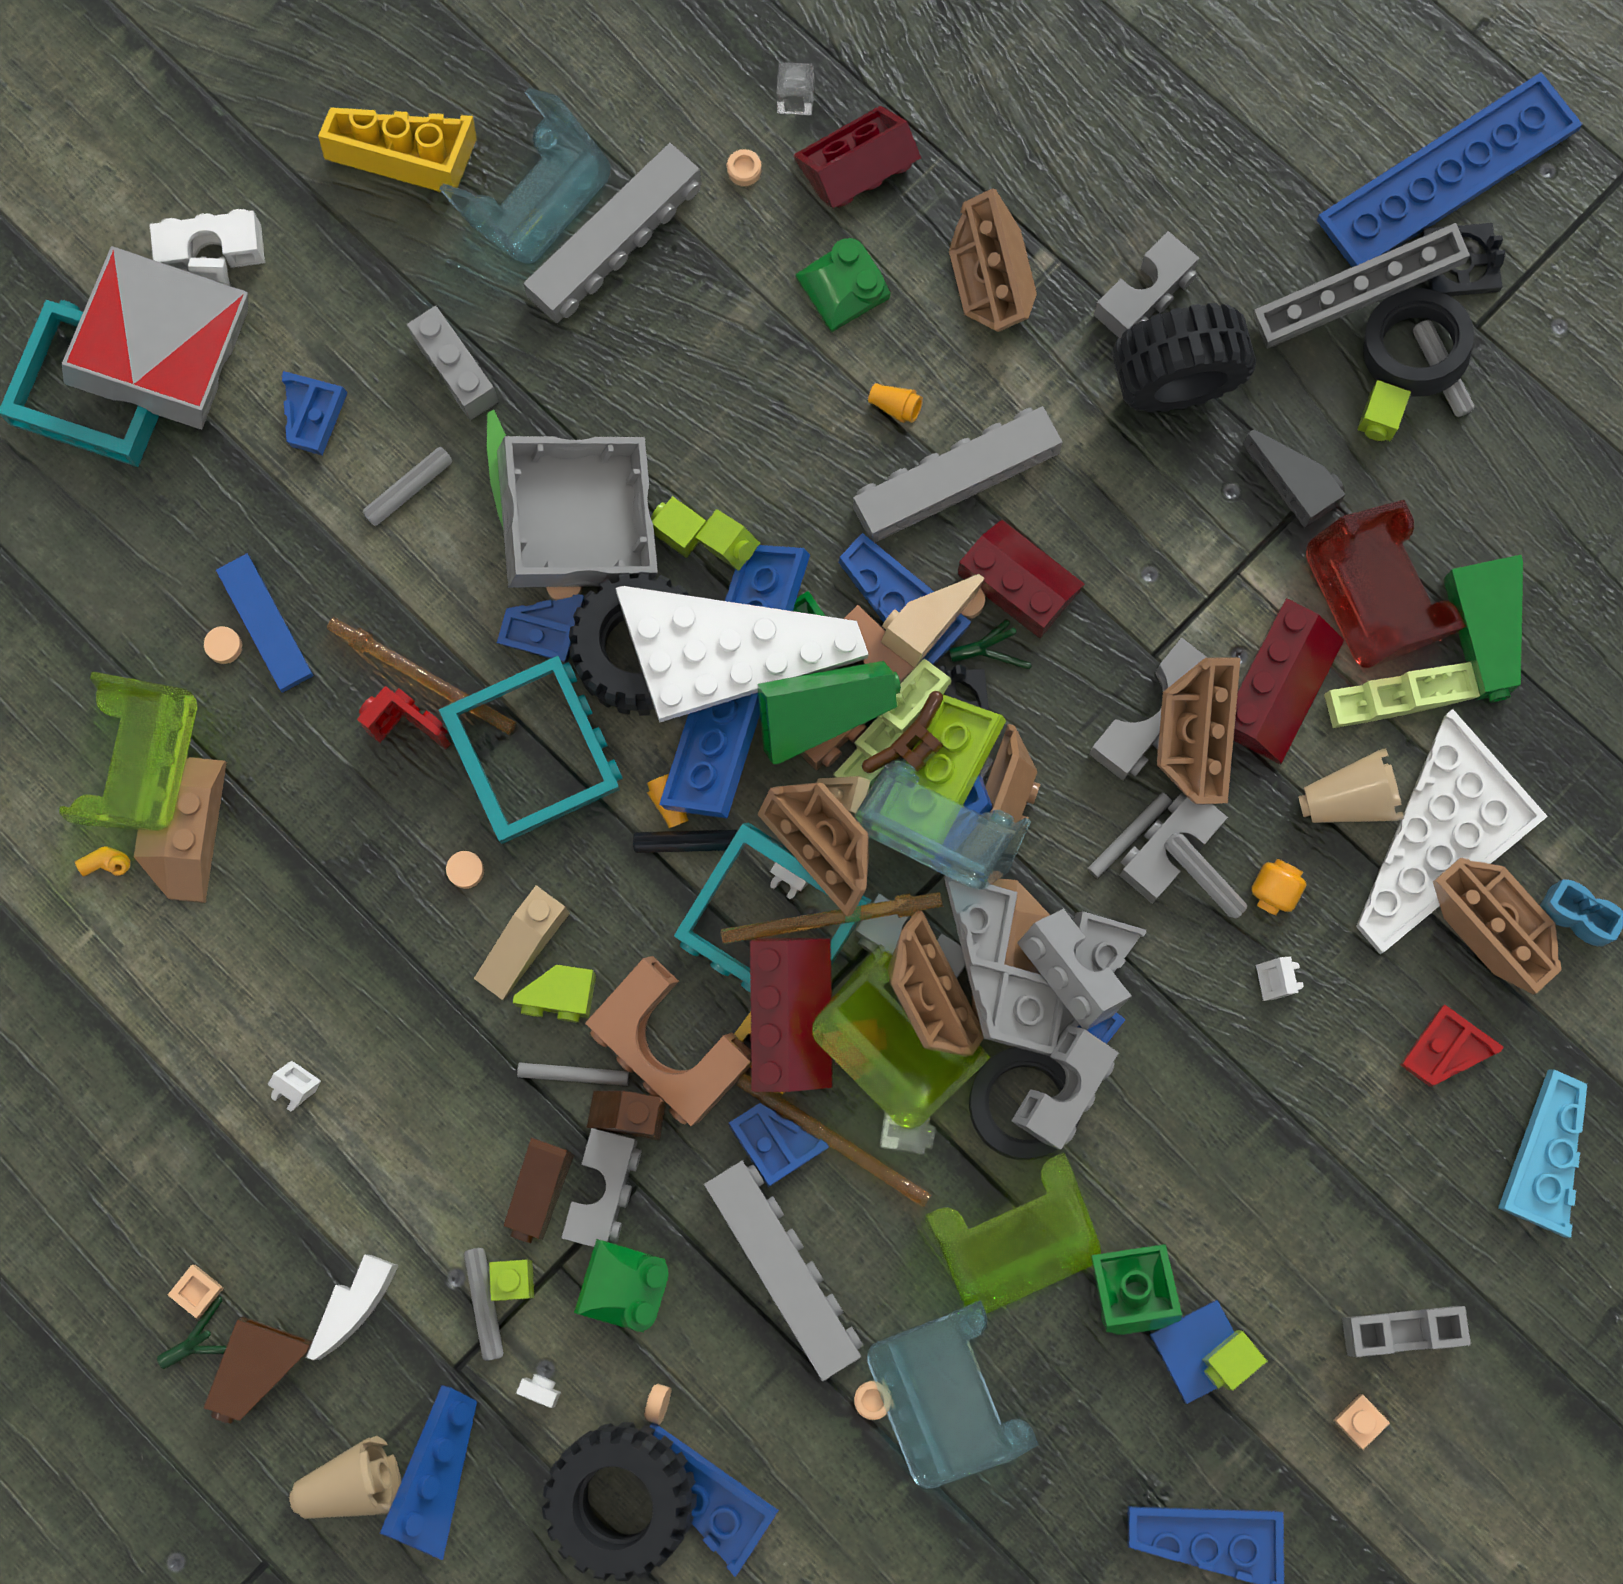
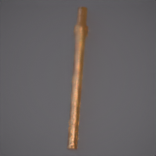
M335 617L329 621L327 629L347 640L349 646L360 653L366 651L453 703L470 696L373 640V635L361 628L356 630ZM485 704L469 711L508 735L513 732L516 726L515 721Z
M941 892L914 897L909 893L897 895L895 900L857 906L850 916H846L841 909L726 928L721 930L723 943L726 944L891 915H898L899 918L913 916L915 911L943 907Z
M745 1073L738 1081L736 1086L761 1101V1104L771 1110H775L819 1140L822 1139L830 1147L922 1207L928 1202L931 1197L930 1193L782 1098V1093L752 1092V1078Z

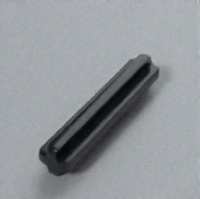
M738 830L636 832L633 835V849L636 853L726 851Z

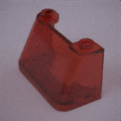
M1405 500L1344 515L1311 539L1306 548V557L1353 658L1363 668L1383 664L1451 636L1466 627L1458 609L1450 601L1443 600L1433 605L1431 604L1402 544L1411 537L1414 531V519Z

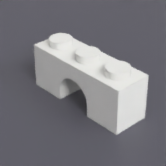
M236 209L232 210L229 214L215 216L212 214H200L195 218L185 220L168 218L160 223L150 224L154 261L189 272L188 264L190 258H196L198 252L203 247L216 244L222 246L223 255L231 268L265 263L261 224L254 211Z

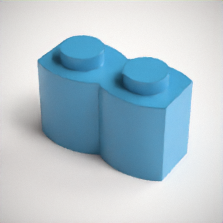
M1561 880L1549 888L1540 904V907L1556 925L1570 927L1581 940L1594 946H1604L1615 941L1623 929V910L1607 900L1595 899L1586 887L1575 881Z

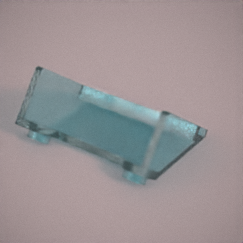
M981 1300L878 1341L868 1351L867 1361L912 1478L919 1486L926 1489H933L1012 1461L1039 1445L1033 1429L1027 1422L1021 1419H1011L1001 1423L969 1343L970 1339L980 1336L987 1327V1315Z

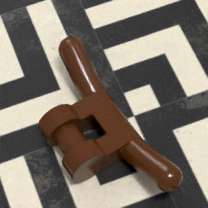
M939 691L931 692L917 719L890 747L864 760L862 763L863 771L873 773L901 756L918 772L925 765L923 761L932 752L936 754L943 747L939 740L927 730L943 701L942 693ZM919 740L922 741L913 751L910 750Z

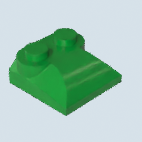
M855 238L839 240L833 246L831 252L795 274L797 281L831 332L890 299V291L882 273L864 246Z
M596 1239L574 1313L643 1333L655 1322L669 1273L665 1259Z
M1166 1244L1092 1255L1091 1259L1102 1310L1101 1318L1106 1332L1119 1335L1166 1328L1171 1324L1181 1321L1182 1312Z

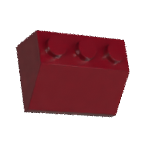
M881 105L793 155L819 198L832 208L849 204L855 195L864 190L877 188L883 183L885 178L894 173L898 174L911 168L912 163L921 159L908 122Z
M1003 520L981 535L960 560L957 572L964 580L978 574L985 579L980 588L985 596L1040 639L1085 586L1082 581Z

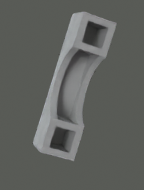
M1183 638L1178 641L1164 658L1155 673L1161 683L1163 692L1206 657ZM1161 709L1153 717L1142 722L1130 723L1115 719L1094 744L1089 755L1122 781H1124L1129 773L1136 776L1149 760L1144 756L1152 745L1158 749Z

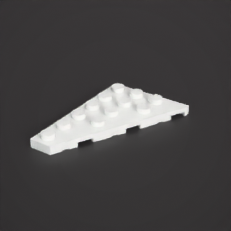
M627 586L616 588V594L659 723L757 693V684L829 671L868 659L869 654L857 621Z
M1453 709L1444 716L1403 813L1404 819L1400 820L1356 927L1381 955L1440 906L1433 881L1456 860L1465 858L1470 861L1491 864L1548 817Z

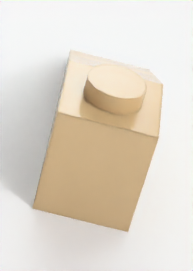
M980 574L910 601L901 612H898L896 609L893 610L882 625L886 631L881 643L916 668L975 597L985 578Z
M536 885L512 916L474 979L504 1001L570 913L567 908Z

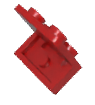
M385 686L375 698L373 696L368 698L359 710L361 715L357 720L366 732L379 743L383 741L399 720L405 717L444 749H447L450 745L445 736L448 731L442 726L443 723L427 710L423 715L419 713L421 710L414 704L415 701L399 688L394 693Z

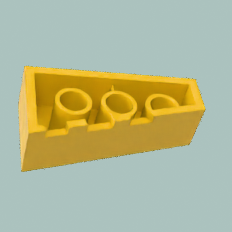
M330 108L318 136L325 160L453 196L456 193L477 140L473 116L460 115V119L444 118L443 114L429 113V117L409 116L408 112L394 111L392 115L376 114L375 110Z

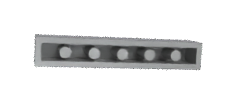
M669 143L523 283L527 297L556 324L563 317H570L579 307V302L588 293H595L603 284L604 278L612 270L617 271L625 264L628 254L637 246H644L651 238L652 231L658 225L669 222L675 215L676 208L685 199L689 201L698 193L701 187L700 169L674 145Z
M1454 223L1254 310V319L1268 349L1464 265L1470 254L1457 224Z
M1042 406L1034 411L1032 408L1024 409L1016 414L1013 418L1014 420L1004 425H1001V423L993 424L982 432L983 435L973 440L969 438L962 439L956 442L950 451L940 456L938 453L931 454L922 459L919 466L909 471L906 468L897 470L888 477V481L877 486L875 483L868 484L858 490L857 495L853 497V509L869 539L876 543L1060 454L1063 442L1044 407Z
M742 1160L704 1185L821 1380L824 1381L859 1359L861 1355L858 1349L864 1345L852 1326L846 1330L838 1319V1316L844 1312L832 1293L827 1297L824 1296L818 1286L824 1280L813 1261L807 1264L804 1263L798 1251L804 1248L793 1228L787 1232L784 1230L778 1220L784 1216V1213L773 1196L767 1200L764 1197L759 1186L765 1182L754 1164L746 1167Z

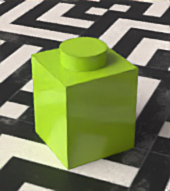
M1377 380L1369 394L1357 430L1365 432L1367 437L1376 441H1391L1399 428L1411 392Z
M673 496L666 504L664 502L660 503L651 515L654 535L687 558L700 542L695 536L704 526L706 520Z
M718 509L714 511L695 536L710 553L738 571L751 558L760 544L743 525Z
M532 1260L489 1262L491 1301L534 1298Z
M1236 1330L1202 1359L1208 1366L1204 1373L1218 1389L1224 1386L1226 1390L1231 1391L1267 1362L1260 1351L1241 1330Z

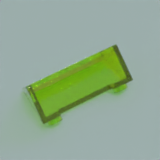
M91 672L90 680L97 688V706L104 714L121 718L103 797L90 794L82 795L74 800L71 807L60 806L59 814L69 823L85 826L148 831L163 830L171 824L174 818L198 710L197 701L190 691L183 688Z
M880 944L862 962L815 1018L812 1025V1034L815 1041L899 1126L913 1129L922 1125L989 1060L990 1056L981 1045L978 1046L973 1055L967 1057L923 1047L904 1008L883 988L890 980L887 969L892 954Z
M1064 1152L1050 1158L1043 1165L1041 1181L1047 1194L971 1229L967 1228L961 1214L952 1208H940L924 1216L961 1301L969 1312L977 1315L990 1313L1092 1266V1255L1101 1254L1099 1239L1073 1170Z

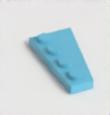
M1553 1069L1548 1070L1498 1208L1562 1237L1571 1238L1572 1224H1569L1571 1206H1575L1576 1190H1573L1575 1168H1579L1580 1153L1577 1152L1579 1133L1583 1130L1587 1084Z

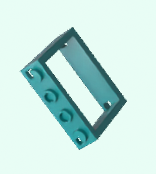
M46 300L2 401L0 415L9 425L138 467L159 415L138 406L123 440L24 407L60 321L78 326L83 311H80L78 306L68 301L61 300L58 304Z
M559 656L553 657L439 709L501 844L620 790L617 781L623 779L619 768L614 759L607 762L602 751L603 748L608 746L599 727L592 729L587 719V716L593 714L584 694L577 697L572 683L578 681L569 662L562 664ZM554 672L604 781L514 823L508 824L459 715Z
M748 822L743 823L674 934V937L682 941L679 946L686 952L697 957L701 953L712 961L710 966L725 976H729L732 973L743 980L741 986L751 993L750 968L692 932L745 844H748L826 895L828 894L784 844ZM864 895L853 914L844 918L831 939V966L872 901Z

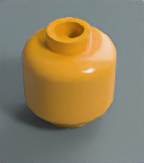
M1277 859L1275 863H1265L1251 888L1253 895L1260 899L1257 906L1273 915H1277L1279 910L1284 912L1293 911L1306 888V881L1301 877L1303 871L1280 859Z

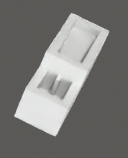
M364 1254L351 1288L344 1285L335 1286L306 1358L321 1360L338 1348L363 1324L387 1291L398 1265L373 1255Z

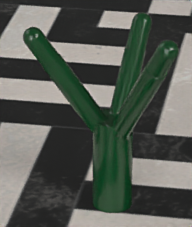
M1008 619L995 627L980 641L949 649L953 663L982 655L1026 669L1032 667L1030 662L986 649L1016 634L1017 630L1015 628L1002 632L1010 625Z
M221 1296L216 1297L185 1341L157 1356L158 1364L162 1369L170 1367L191 1354L225 1353L227 1346H198L211 1336L209 1330L201 1332L222 1303L223 1298Z

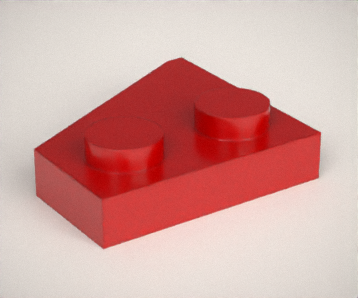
M1444 1004L1439 1008L1400 1066L1429 1087H1432L1501 1052L1504 1047Z

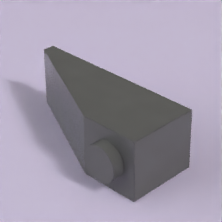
M1255 429L1248 433L1243 446L1304 528L1340 505L1346 494L1344 493V486L1337 475L1334 473L1330 474L1325 466Z

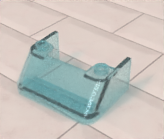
M528 88L525 94L544 116V119L535 128L533 134L534 146L542 156V159L502 204L499 205L489 196L478 195L474 197L470 192L444 183L439 188L474 229L513 259L526 264L534 263L543 255L602 188L610 176V163L559 96Z
M903 758L885 765L854 816L857 822L866 830L869 837L975 889H985L1009 872L1031 820L1023 818L1014 823V817L997 809H994L992 813H983L981 815L918 784L920 779L914 774L915 768L907 764Z

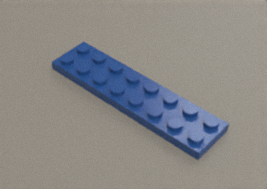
M1540 72L1319 214L1316 221L1351 267L1357 266L1408 242L1423 232L1424 229L1431 227L1578 132L1583 124L1543 73Z
M759 545L739 571L735 569L725 601L793 611L810 554L804 548ZM758 692L688 714L659 805L671 811L728 818L760 716Z

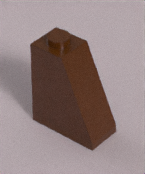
M593 1091L587 1128L660 1141L666 1103L661 1097L628 1091Z
M531 1138L504 1222L505 1227L513 1229L511 1237L530 1244L534 1237L543 1240L574 1154Z
M242 1316L236 1321L204 1408L212 1411L211 1417L225 1423H233L234 1419L240 1421L310 1350L313 1341Z

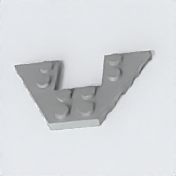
M946 874L944 879L984 1039L1051 1056L1069 1025L1078 1027L1079 1023L1042 975L1004 965L1018 892L957 874ZM1084 911L1077 912L1074 923L1086 938L1074 950L1077 961L1090 971L1098 972L1109 967L1114 973L1117 968H1121L1126 960L1124 958L1138 939L1146 934V930Z

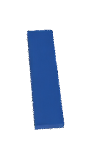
M248 553L218 568L216 571L280 691L283 693L313 677L314 675Z

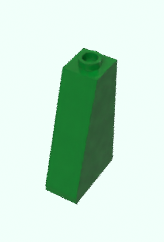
M1522 555L1451 569L1443 579L1466 663L1471 662L1480 693L1476 700L1489 698L1490 703L1503 701L1510 698V693L1521 685Z
M884 661L757 684L764 752L772 764H779L897 708L896 694H899L901 691L897 672H893Z

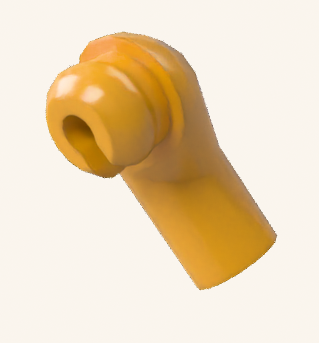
M103 846L75 861L76 867L83 877L100 868L111 872L115 876H121L129 870L131 863L129 857L124 852L108 846Z

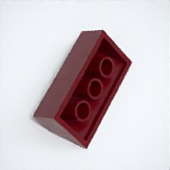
M1286 598L1238 688L1233 741L1280 765L1344 642V639L1319 614Z
M757 938L751 940L752 1092H793L832 1088L831 938Z

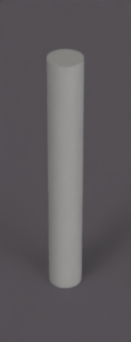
M1162 792L1087 868L1090 874L1098 879L1170 806L1172 800Z
M520 1062L518 1064L517 1076L521 1078L628 1086L629 1084L628 1071Z

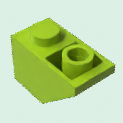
M555 965L515 994L513 1004L516 1007L522 1008L521 1014L543 1017V1012L546 1011L558 1013V1020L578 1023L580 1017L589 1018L596 974L593 970Z

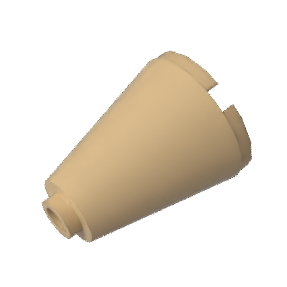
M1378 750L1304 787L1305 795L1298 796L1303 817L1311 816L1312 823L1403 820L1404 814L1402 812L1396 813L1394 808L1402 804L1392 765H1388V763L1383 764L1382 757L1389 756L1387 750Z
M379 1436L366 1438L297 1480L293 1485V1491L289 1495L293 1511L299 1513L304 1519L388 1514L401 1484V1475L394 1454L387 1456L382 1448L388 1445L386 1441Z

